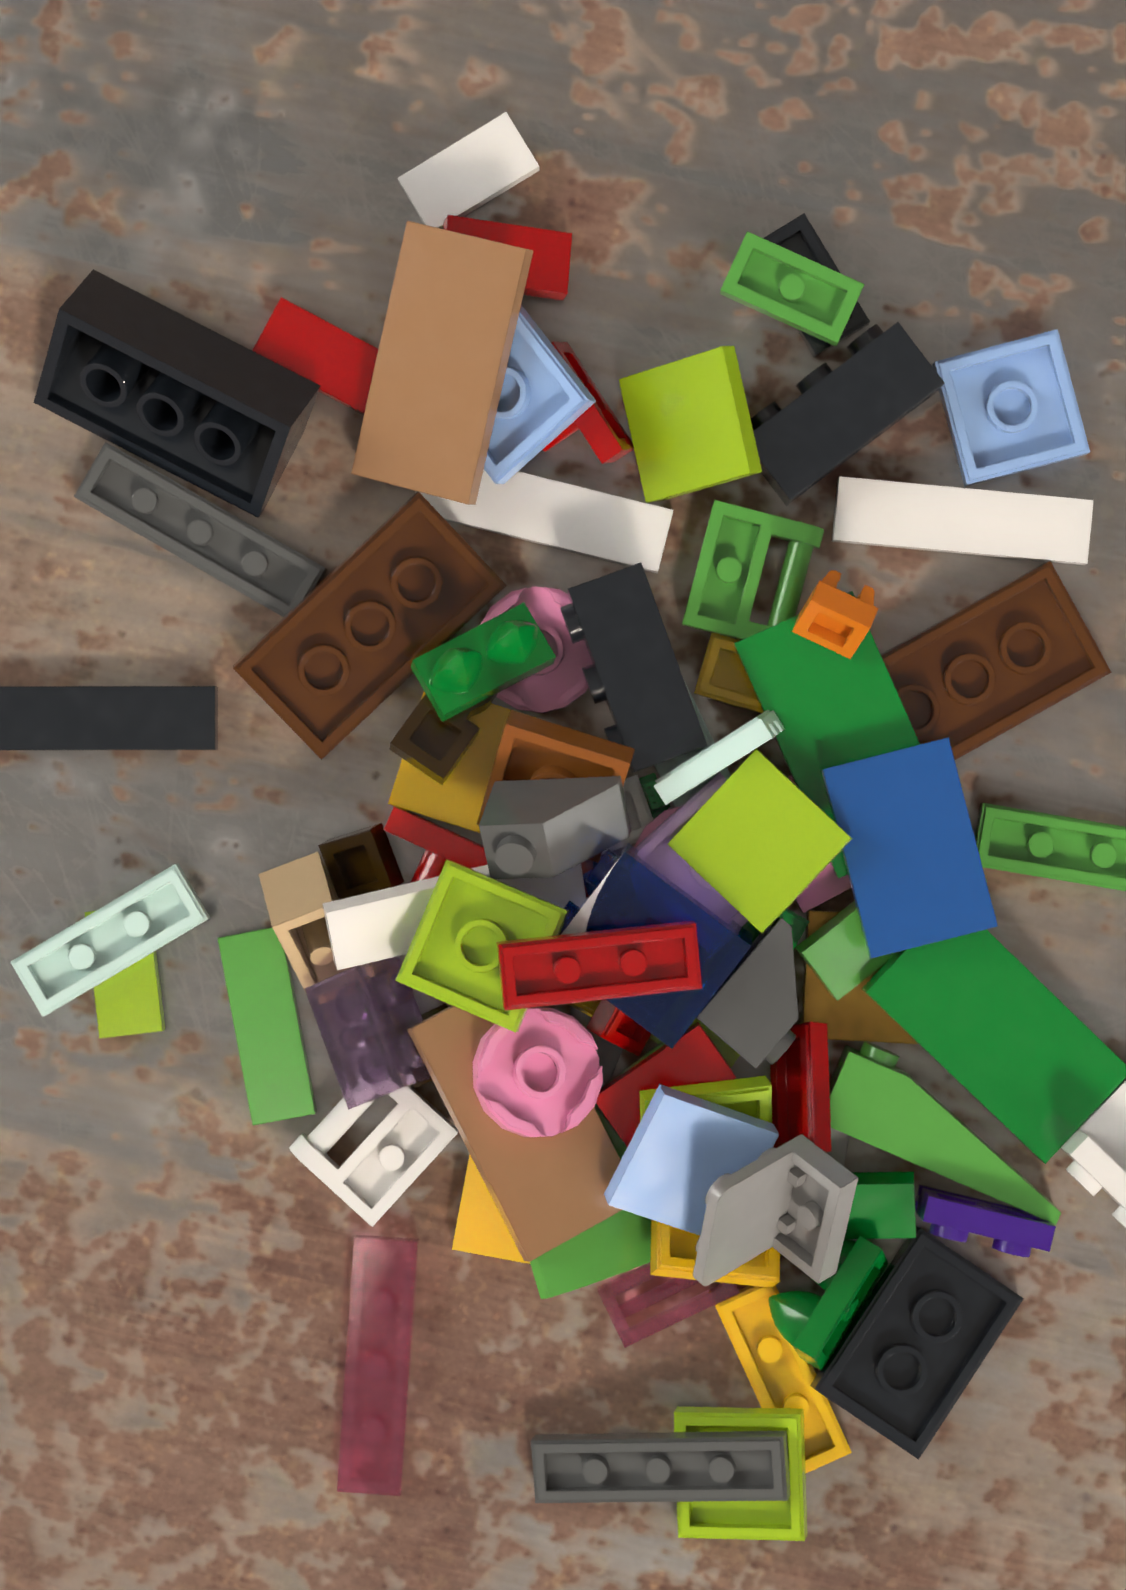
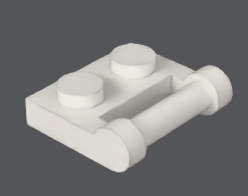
M374 1054L362 1067L365 1074L308 1136L302 1133L289 1147L290 1151L300 1162L372 1227L459 1132L455 1125L420 1093L413 1089L389 1063L377 1054ZM385 1091L398 1104L341 1166L337 1165L328 1156L327 1152L377 1097Z

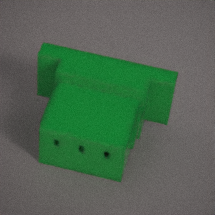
M655 772L639 778L653 820L671 807L670 803L665 805L654 788V785L657 784L655 782L657 780Z

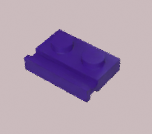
M920 1184L918 1186L915 1199L916 1213L922 1221L931 1223L930 1234L958 1242H967L969 1233L994 1238L993 1249L1020 1257H1030L1032 1248L1050 1252L1056 1228L1052 1222H1048L1016 1207Z

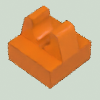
M831 570L815 586L800 611L792 632L851 659L870 630L879 608L874 606L875 593L872 587L864 585L856 598L837 589L842 573Z

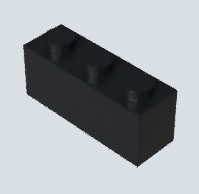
M899 322L885 332L882 331L878 324H875L847 346V349L853 356L834 371L825 362L796 385L802 394L783 409L774 401L751 418L762 468L761 473L786 506L928 400L945 384Z
M640 562L568 588L567 594L571 604L560 607L565 625L573 644L582 640L586 643L593 663L582 668L594 704L607 701L615 724L604 728L607 740L635 749L630 764L632 773L708 746L642 563Z

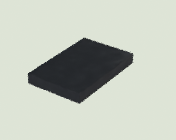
M916 1226V1238H907L859 1310L822 1371H819L810 1386L919 1460L1024 1298Z

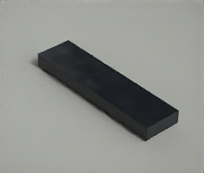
M0 686V750H218V687Z

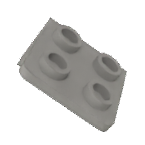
M802 1134L778 1148L772 1147L767 1149L757 1160L733 1174L727 1173L720 1176L711 1185L705 1197L706 1210L701 1235L696 1243L697 1255L693 1277L703 1286H708L773 1247L818 1284L823 1282L837 1271L858 1177Z

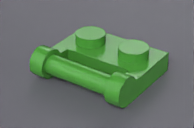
M714 500L682 625L742 640L796 616L813 548L820 549L824 529ZM774 537L787 541L788 546L768 623L763 625L751 622L749 619L770 538Z

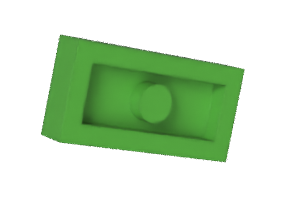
M747 231L721 287L720 294L833 346H837L865 284Z

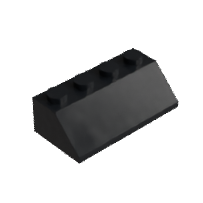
M93 269L59 308L33 403L259 518L304 433L320 385Z

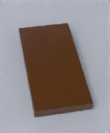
M417 491L233 665V669L322 760L414 673L411 669L413 659L446 643L507 585L422 494Z
M1051 561L1041 564L881 654L919 743L924 744L949 737L954 760L1112 673Z

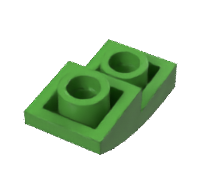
M622 1210L530 1261L540 1298L546 1299L564 1294L649 1263L651 1261V1219Z

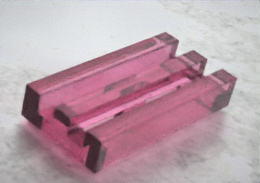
M649 1262L597 1287V1291L624 1348L739 1294L736 1284L721 1283L629 1327L625 1319L626 1317L699 1282L692 1279L674 1278L626 1302L618 1304L615 1296L657 1277L650 1275Z

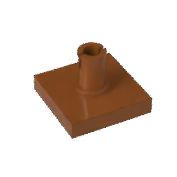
M510 710L477 825L480 824L495 781L621 776L624 786L635 749L571 729L570 727H564ZM602 852L588 860L599 863Z

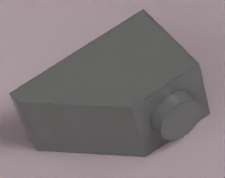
M621 776L495 781L479 824L490 877L494 879L556 877L629 838L631 833Z
M780 917L764 933H760L692 1012L697 1019L755 1068L764 1059L771 1065L774 1064L796 1038V1034L790 1030L799 1019L792 927Z

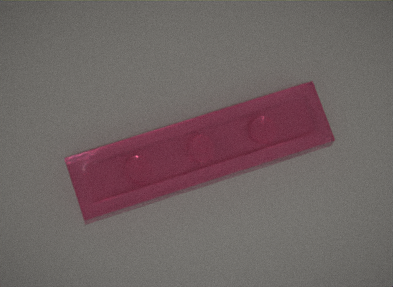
M355 1235L337 1492L401 1496L419 1239Z

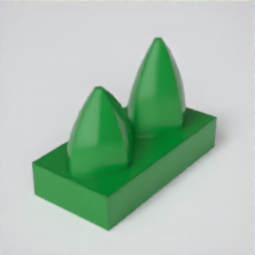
M523 602L413 659L411 669L443 722L554 664L556 655Z
M859 1236L856 1242L844 1239L836 1273L818 1284L825 1290L823 1296L811 1292L788 1291L769 1297L770 1312L774 1324L781 1335L793 1346L801 1359L820 1371L826 1366L888 1265L882 1248L862 1236Z

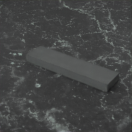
M107 442L102 446L74 495L75 498L282 617H285L319 585L327 571L320 564Z
M787 1431L535 1435L531 1440L535 1503L786 1501L791 1495Z

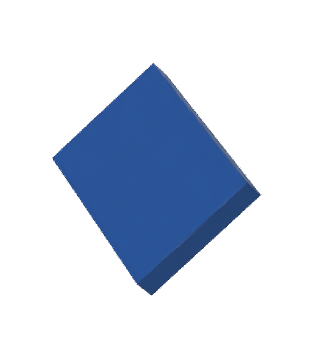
M949 737L826 768L821 771L834 821L853 838L843 848L842 853L870 959L998 927Z

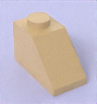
M319 852L259 874L272 928L313 1007L372 985L365 964L337 971L333 960L322 904L339 899Z

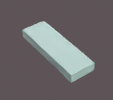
M177 863L27 951L10 963L42 1017L207 921L210 919V916Z

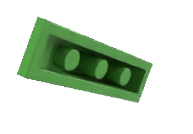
M864 1041L860 1051L848 1045L844 1046L829 1081L831 1128L1048 1222H1052L1055 1225L1057 1224L1061 1212L1053 1202L905 1070L896 1067L900 1056L867 1041Z

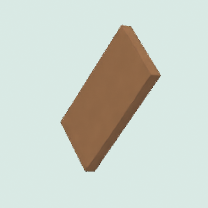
M406 222L351 474L467 505H476L533 250L416 222Z
M452 1005L408 1028L407 1031L523 1260L530 1262L622 1211V1209L608 1205L604 1196V1192L621 1160L595 1108L588 1113L578 1126L555 1136L523 1137L502 1129L483 1111L473 1088L472 1062L481 1038L494 1023Z

